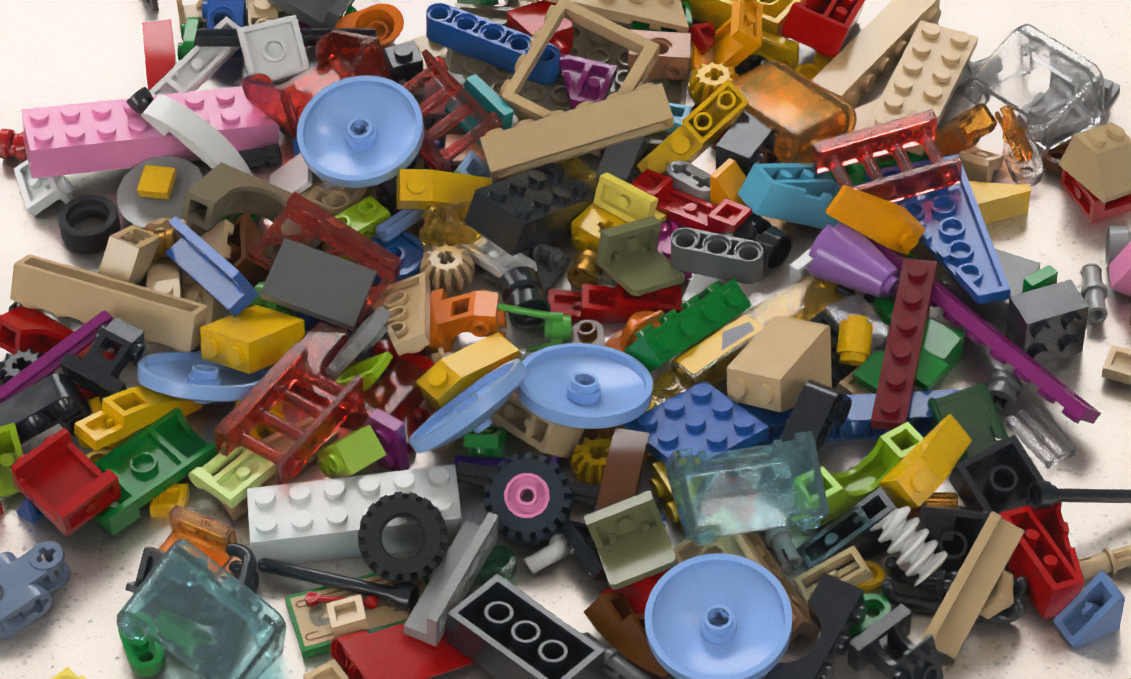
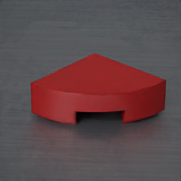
M712 22L691 25L689 27L688 33H691V41L700 54L705 55L715 44L714 35L716 31Z

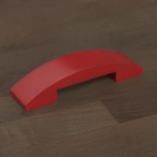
M646 169L631 183V185L658 198L656 210L666 214L667 219L688 228L713 233L733 232L752 214V208L726 198L719 205L674 189L673 178L650 169Z

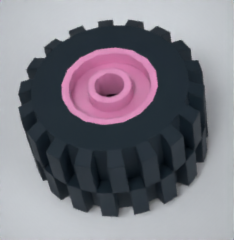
M525 453V457H518V454L510 456L511 461L505 463L502 460L497 464L499 469L496 472L491 471L488 478L490 481L484 486V507L487 514L491 512L498 515V533L500 532L510 542L514 540L518 545L525 546V543H531L532 546L540 545V541L543 540L549 542L554 534L557 532L562 533L560 528L572 516L571 508H574V499L569 480L565 472H562L560 466L554 461H548L546 456L540 454L539 457H534L533 453Z

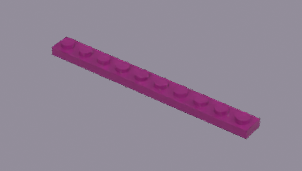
M867 237L901 274L903 260L907 257ZM935 280L930 306L936 308L938 305L945 311L942 316L955 326L959 327L961 324L968 329L966 336L981 346L983 343L991 348L989 354L1004 365L1008 362L1015 367L1013 374L1027 384H1030L1031 381L1039 387L1037 393L1052 404L1057 401L1062 405L1064 409L1061 412L1067 418L1077 424L1081 420L1091 424L1096 422L1101 412Z

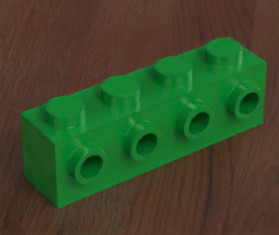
M735 279L730 280L724 285L719 280L703 291L706 296L701 300L698 295H695L680 305L683 309L682 312L677 313L673 309L659 318L660 326L654 328L651 323L635 333L638 340L624 350L628 355L641 362L651 373L750 308L752 304Z

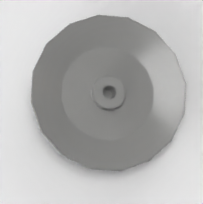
M174 156L150 158L137 164L123 177L117 189V207L124 220L142 229H145L148 222H154L159 218L172 219L175 215L183 222L184 219H181L186 191L202 179L203 176L199 168L186 159ZM145 165L173 167L176 169L177 177L169 200L139 196L137 188Z

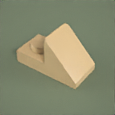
M976 147L959 152V157L968 180L990 183L994 170L1002 167L1005 157Z

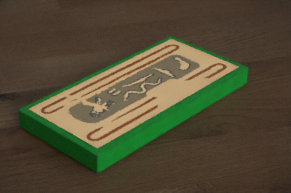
M375 573L357 577V579L388 586L398 584L393 581L384 580ZM428 576L412 583L419 586V598L429 583ZM323 586L285 596L286 606L303 659L331 652L330 643L334 639L326 603H319L317 606L310 607L306 605L305 595L310 591H314L319 596L348 598L359 595L358 593ZM361 594L362 599H366L368 597L367 595ZM377 598V608L370 610L364 606L369 624V629L365 630L371 634L405 623L411 613L397 610L395 605L390 604L389 600Z

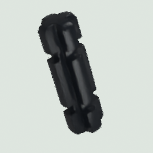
M279 145L266 146L267 150H262V147L238 151L249 168L265 166V162H269L270 165L282 162Z

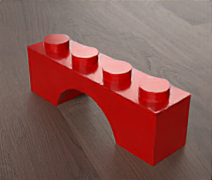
M22 305L0 315V347L13 355L17 354L18 348L22 352H27L30 348H33L36 353L43 352L45 354L74 332L37 309L26 308ZM93 343L75 357L82 360ZM107 350L102 355L110 361L115 357V355ZM76 384L88 400L99 397V395Z

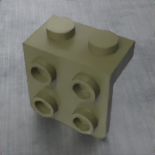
M655 216L601 230L596 264L631 295L641 296L649 292L669 288L683 283L685 277L682 271L674 268L671 261L657 250L661 222Z
M650 490L584 516L611 589H620L677 565L678 560Z

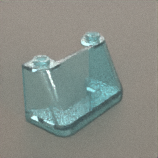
M813 431L795 433V440L782 442L781 439L774 440L771 445L710 454H706L705 450L698 451L695 457L692 455L691 448L673 451L665 463V468L686 539L694 541L695 546H703L715 543L718 537L798 525L799 530H809L821 526L820 521L825 519L830 513Z
M178 539L167 549L119 611L116 623L119 631L130 640L134 638L143 640L147 635L199 675V679H258L283 654L287 628L284 618L275 608L184 539Z

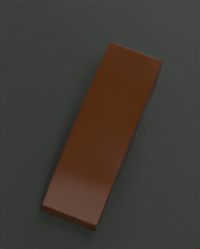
M615 427L603 473L596 511L639 495L642 473L648 455L649 433Z
M622 592L601 594L583 611L595 629L610 645L630 661L663 678L674 677L659 664L651 652L646 637L645 613L636 614Z

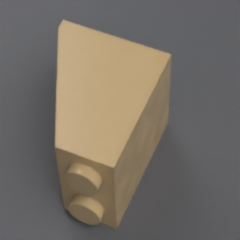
M781 315L772 316L726 368L727 397L734 402L781 413L795 406L801 390L810 379L832 388L830 326Z

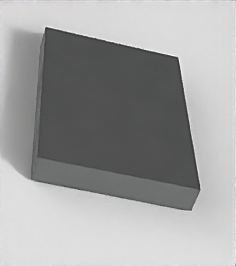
M284 238L261 290L260 298L354 331L375 281L377 271Z

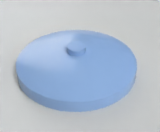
M379 76L349 77L323 88L307 103L297 126L299 149L309 169L318 177L331 184L349 188L369 187L397 176L400 169H406L415 159L424 138L423 117L414 96L402 85Z
M567 343L549 346L527 356L522 363L528 372L516 389L517 396L522 404L532 413L547 421L574 428L598 429L622 425L642 415L651 403L653 380L651 374L641 362L622 351L596 344Z
M197 350L186 353L176 351L154 353L141 358L137 364V380L143 386L168 396L191 400L200 404L256 398L267 394L272 388L273 372L269 367L252 374H247L202 359L201 351Z
M517 358L489 372L429 417L411 435L408 442L416 453L419 454L451 443L472 430L476 434L480 433L492 424L493 421L490 417L516 391L528 372L527 368Z
M720 553L696 556L671 568L659 579L652 589L645 609L646 637L656 660L668 673L677 679H760L778 664L788 648L792 633L791 604L780 581L768 569L753 560L737 555Z

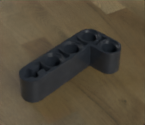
M61 373L53 374L0 404V426L15 423L20 444L27 442L58 423L62 428H66L71 436H77L74 434L75 423L92 415L85 395L69 376Z
M810 379L806 382L757 488L758 496L755 500L757 504L763 506L766 503H774L778 513L786 517L792 514L794 511V480L812 472L833 424L841 426L848 417L852 405L850 397L815 380Z

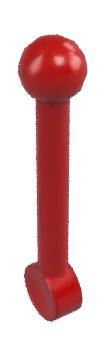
M310 591L305 595L306 605L314 607L319 603H330L346 597L319 596L317 592ZM368 596L366 599H362L367 609L373 610L377 608L378 599L375 596Z

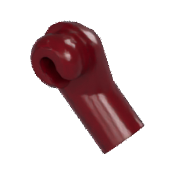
M416 408L401 420L405 425L408 455L415 452L408 442L409 438L430 417L429 412L424 408Z

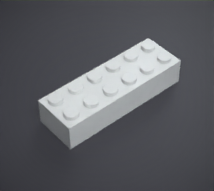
M455 464L248 488L250 545L256 558V569H258V562L262 558L290 564H302L361 557L358 546V530L362 516L366 514L368 507L372 503L375 504L380 500V497L393 495L394 492L407 494L412 492L416 493L417 496L430 500L439 509L445 520L448 535L447 546H451L462 527ZM398 517L391 520L385 526L382 532V544L387 553L420 550L424 544V532L420 524L414 519Z

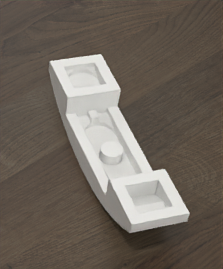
M159 93L140 115L163 136L171 132L211 169H214L222 162L253 176L246 162L233 145L209 122L178 101Z

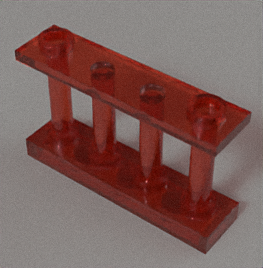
M425 49L421 53L427 68L405 83L403 87L413 94L434 77L444 86L419 104L422 117L426 116L451 96H454L462 104L429 130L424 129L422 146L418 152L424 163L431 170L453 173L450 165L453 164L454 158L480 140V137L485 136L486 132L501 128L503 124L493 111L488 113L448 72L449 68L440 56L434 57ZM470 114L480 123L448 148L438 150L434 146L436 139Z
M933 109L812 143L813 167L817 174L831 170L840 188L846 185L892 203L961 183L962 159L960 156L945 160L934 141L937 140V116ZM921 144L932 164L915 169L904 149ZM892 153L902 173L884 177L874 157ZM862 162L871 182L854 186L844 166Z
M295 342L214 429L216 451L228 457L236 447L243 446L275 464L277 485L287 484L292 478L299 476L304 464L352 411L360 408L365 398L363 393V377L357 374L346 387L309 368L307 347ZM305 380L336 398L325 409L293 392L290 388L297 381ZM283 401L316 420L304 431L269 411L277 402L281 403ZM264 424L292 439L295 443L284 454L251 436L249 433L256 425Z

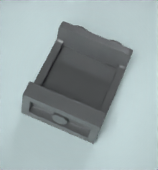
M355 0L267 1L291 16L296 15L298 20L312 28H335L336 23L344 16Z

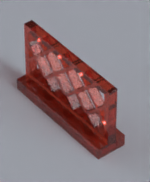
M295 191L287 200V206L249 252L250 259L270 271L275 258L269 259L261 254L265 246L280 244L281 247L284 238L295 242L303 241V245L308 246L307 240L320 238L327 245L328 251L323 252L336 257L348 256L353 259L354 263L377 271V275L382 278V281L378 286L371 288L370 296L364 304L356 327L389 284L395 282L401 273L402 259ZM287 219H290L300 226L301 234L283 236L281 226Z

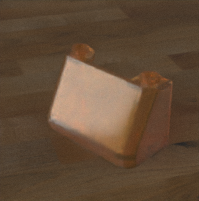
M779 61L765 62L731 81L750 102L744 110H747L779 131L774 148L777 158L782 163L824 164V161L841 159L857 122L856 112L849 104Z

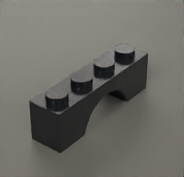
M824 573L807 602L810 619L821 632L816 646L808 655L799 660L778 663L767 673L764 679H831L835 669L833 664L837 656H843L846 653L849 641H851L850 633L855 624L861 625L866 616L868 606L865 605L864 590Z

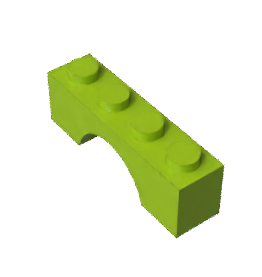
M906 422L881 435L869 455L853 468L841 473H830L824 466H821L794 480L793 508L813 530L830 522L880 487L879 482L924 438L909 422Z

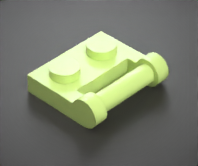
M239 432L231 439L229 446L203 467L193 469L188 476L197 488L205 489L233 509L247 497L248 488L261 486L282 467L278 457L245 434ZM232 461L228 466H226L223 470L216 474L220 469H222L225 465Z

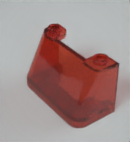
M334 29L323 35L316 44L315 53L318 61L316 66L279 86L274 85L266 74H251L240 80L247 100L297 139V126L302 111L307 103L323 88L339 80L354 76H379L391 80L379 38Z

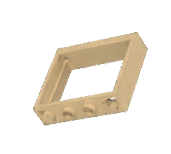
M559 0L556 6L551 5L544 18L546 23L541 31L537 29L532 35L529 51L526 55L522 54L518 58L514 71H516L511 80H505L499 95L514 110V115L523 120H540L546 118L545 116L552 112L518 95L564 18L639 54L618 92H624V94L636 91L637 87L645 83L659 59L660 45L569 0ZM606 148L590 153L600 158Z

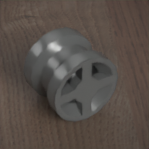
M1006 371L993 373L987 388L999 414H1008L1015 409L1017 397L1021 394L1023 387L1021 380L1017 376Z

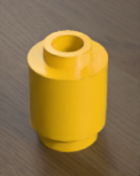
M848 315L847 320L840 321L837 345L840 363L861 366L870 357L873 324L867 322V317Z

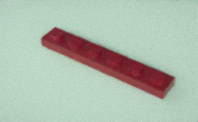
M908 258L903 260L871 417L872 428L893 430L908 422L936 280L937 261Z

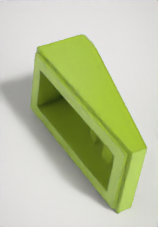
M385 352L347 366L332 386L333 392L345 405L352 404L379 379L393 356L390 352Z

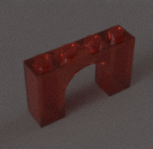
M321 321L308 332L272 372L275 391L281 399L288 402L292 401L304 407L312 414L323 411L325 416L335 425L352 431L360 429L377 408L401 421L425 400L416 381L427 371L403 359H399L383 379L368 390L345 393L329 387L326 384L329 376L324 371L347 342V336L345 332Z

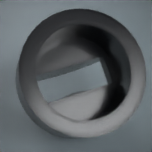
M144 86L135 92L126 103L132 110L142 114L154 98L151 92Z

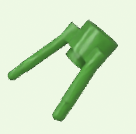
M497 305V309L501 311L544 319L543 323L535 327L544 328V338H550L551 341L524 348L528 349L529 352H536L549 346L563 344V341H571V315H563V312H546L513 305Z

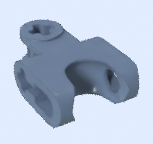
M41 542L19 558L9 551L0 553V639H7L43 616L53 603V597L50 593L63 587L69 581L71 571L67 562L64 561V551L57 542ZM42 554H44L45 560H42ZM56 570L58 573V577H56L54 571Z

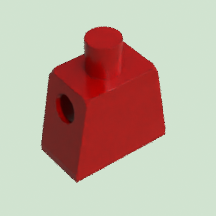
M540 0L537 3L507 11L506 27L532 36L537 29L541 31L546 23L544 18L551 5L556 6V3ZM564 18L549 42L558 47L560 54H571L570 49L573 47L574 30L572 22Z

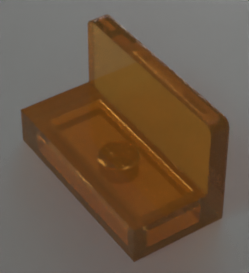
M175 504L168 513L172 532L159 549L212 567L210 577L217 579L233 559V557L227 555L225 548L229 543H237L235 528Z

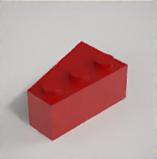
M806 0L802 4L799 2L793 3L780 34L815 49L822 56L834 58L839 54L857 24L867 0Z
M1057 502L1050 509H1032L1030 505L999 513L1002 519L1025 531L1008 561L1007 567L1015 578L1024 576L1028 579L1029 587L1026 594L1043 619L1058 615L1081 592L1085 582L1075 547H1071L1068 523L1063 520L1061 513L1062 502Z

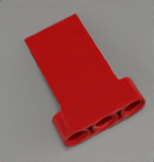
M405 623L371 634L362 629L334 638L330 643L332 658L338 662L349 679H429L475 663L447 642V629L438 645L433 646L404 634Z

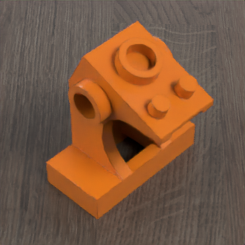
M443 288L431 291L430 344L428 346L432 352H439L438 348L443 347L445 353L452 351L455 337L464 332H471L476 337H488L499 332L506 338V332H501V328H507L506 311L497 309V305L500 304L499 293L479 290L449 298Z

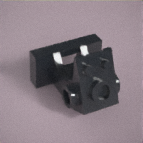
M116 317L108 325L103 324L99 328L95 342L82 360L69 353L66 354L60 363L63 373L69 376L74 383L103 398L126 390L125 383L118 378L128 362H132L137 367L138 361L143 357L146 350V345L144 344L145 331ZM109 348L111 353L115 355L112 361L102 356Z
M902 603L849 641L847 664L857 673L871 663L888 679L944 678L941 668L942 660L937 652L933 635L928 634L918 645L913 644L907 638L911 629L912 612ZM903 657L902 664H898L895 661Z

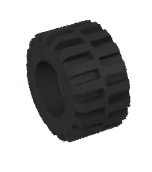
M394 492L393 495L380 497V500L375 504L372 503L368 507L366 514L362 516L358 530L360 553L368 567L382 579L398 584L401 582H417L432 574L433 570L441 563L447 549V526L439 509L427 498H422L412 492L409 494ZM398 517L414 519L420 524L424 532V544L421 550L415 556L408 559H398L386 552L382 544V532L385 526L391 520Z

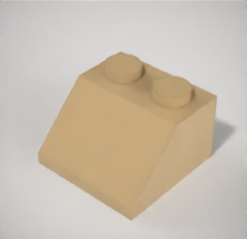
M1111 122L1074 134L1058 165L1103 203L1131 194V138L1125 133V130Z

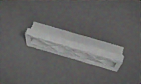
M488 512L481 526L465 520L406 620L404 634L433 646L438 645L447 629V613L463 601L497 542L498 515Z

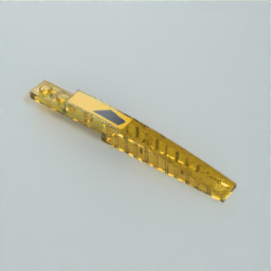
M812 274L786 287L722 325L671 359V369L653 381L652 399L646 411L704 380L712 384L725 375L728 365L772 316L781 315L810 321L822 310L824 312L828 311L846 297L835 292L838 284L817 278ZM845 287V288H847V289H849V290H851V291H853V292L856 291V290H854V289Z

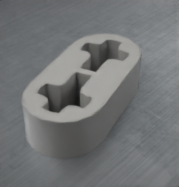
M673 161L667 165L666 176L673 178L674 189L710 202L711 174L686 161Z

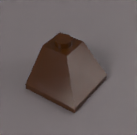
M243 213L232 223L234 231L233 235L228 236L227 245L231 247L230 258L227 261L240 271L254 288L258 283L266 281L275 260L265 256L268 241L250 216Z

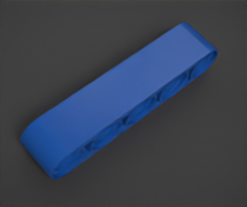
M433 3L426 9V37L428 40L514 74L518 58L522 54L526 55L531 47L529 43L532 36L445 3ZM548 43L527 79L540 84H552L558 80L560 67V50L558 47Z

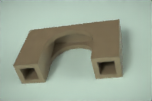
M221 162L186 191L181 219L210 230L225 216L234 213H249L264 217L276 224L271 230L265 255L275 260L284 238L315 249L322 242L319 225L331 219L333 211Z

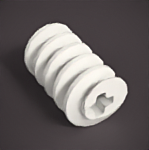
M909 506L900 509L896 508L875 524L870 531L883 529L878 541L880 543L888 540L892 541L887 552L889 554L901 552L896 563L898 565L908 562L911 564L905 574L907 577L919 574L920 576L914 584L917 586L943 565L948 554L945 551L933 553L939 544L936 540L924 542L929 534L928 529L915 531L920 522L918 517L906 520L911 511Z

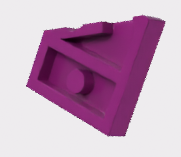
M561 53L560 71L570 108L576 109L578 104L586 101L596 103L606 100L617 75V66Z
M377 408L362 426L370 424L387 454L376 462L385 470H408L410 467L404 422Z

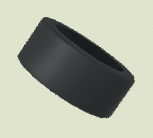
M84 195L72 199L63 206L58 214V224L62 240L68 248L75 252L87 254L105 250L109 237L121 231L118 210L113 201L104 196ZM97 217L107 220L103 225L93 230L82 231L73 228L79 221L87 218Z

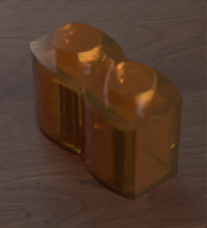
M985 103L977 104L948 121L945 127L934 132L929 146L937 158L959 154V152L975 146L982 137L991 133L996 128L997 121Z

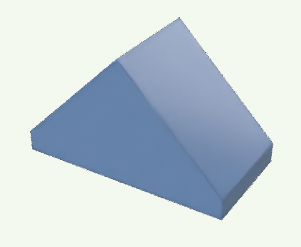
M1101 570L1053 621L1071 646L1079 647L1120 629L1125 596L1108 574Z

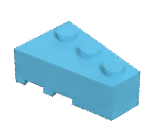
M822 163L754 164L737 193L746 206L752 208V213L821 229H824L828 224L834 227L839 223L838 220L829 216L825 210L842 187L833 179Z

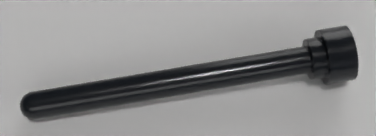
M1032 481L1027 490V500L1032 509H1050L1057 502L1131 503V489L1057 488L1056 485H1052L1049 481Z
M268 558L260 559L257 565L258 569L265 573L389 600L390 604L395 605L397 610L409 613L412 612L419 599V586L408 582L388 586Z

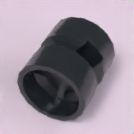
M754 213L733 233L734 237L753 240L762 245L764 249L763 268L767 271L778 269L788 258L793 246L791 235L778 227H772L769 221Z
M528 266L515 267L500 277L498 289L505 305L551 312L550 304L543 291L538 273L533 268ZM507 312L510 322L515 327L521 329L532 328L544 322L543 318Z

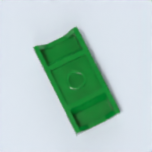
M176 407L94 462L103 473L110 469L118 477L122 497L93 518L112 536L116 535L141 518L140 507L186 477L193 469L203 467L219 454V443L214 440L207 444L192 431L182 411Z

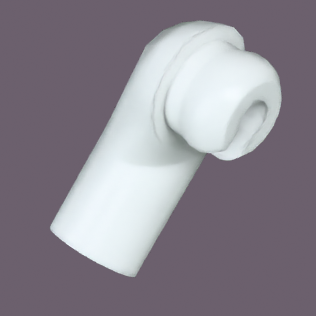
M563 534L553 535L549 540L548 546L525 558L533 574L569 556L571 550L568 548V541Z

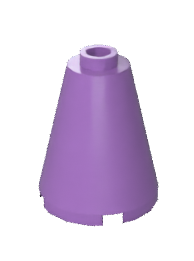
M840 221L834 227L828 224L821 231L809 252V256L813 258L812 266L807 264L810 274L881 299L886 298L888 295L892 296L897 292L900 271L865 235Z

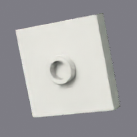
M296 15L237 28L251 85L272 84L311 74Z

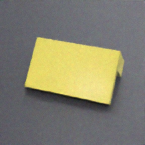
M608 172L600 175L593 204L629 223L655 216L662 223L666 221L667 217L666 214L656 210L658 198Z

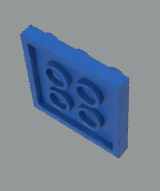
M705 380L624 424V429L649 433L648 453L686 482L697 478L769 438V427Z

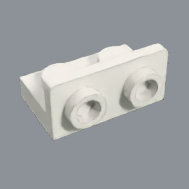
M28 159L14 168L26 208L34 216L51 206L58 199L65 204L73 199L71 192L74 189L65 175L32 179Z

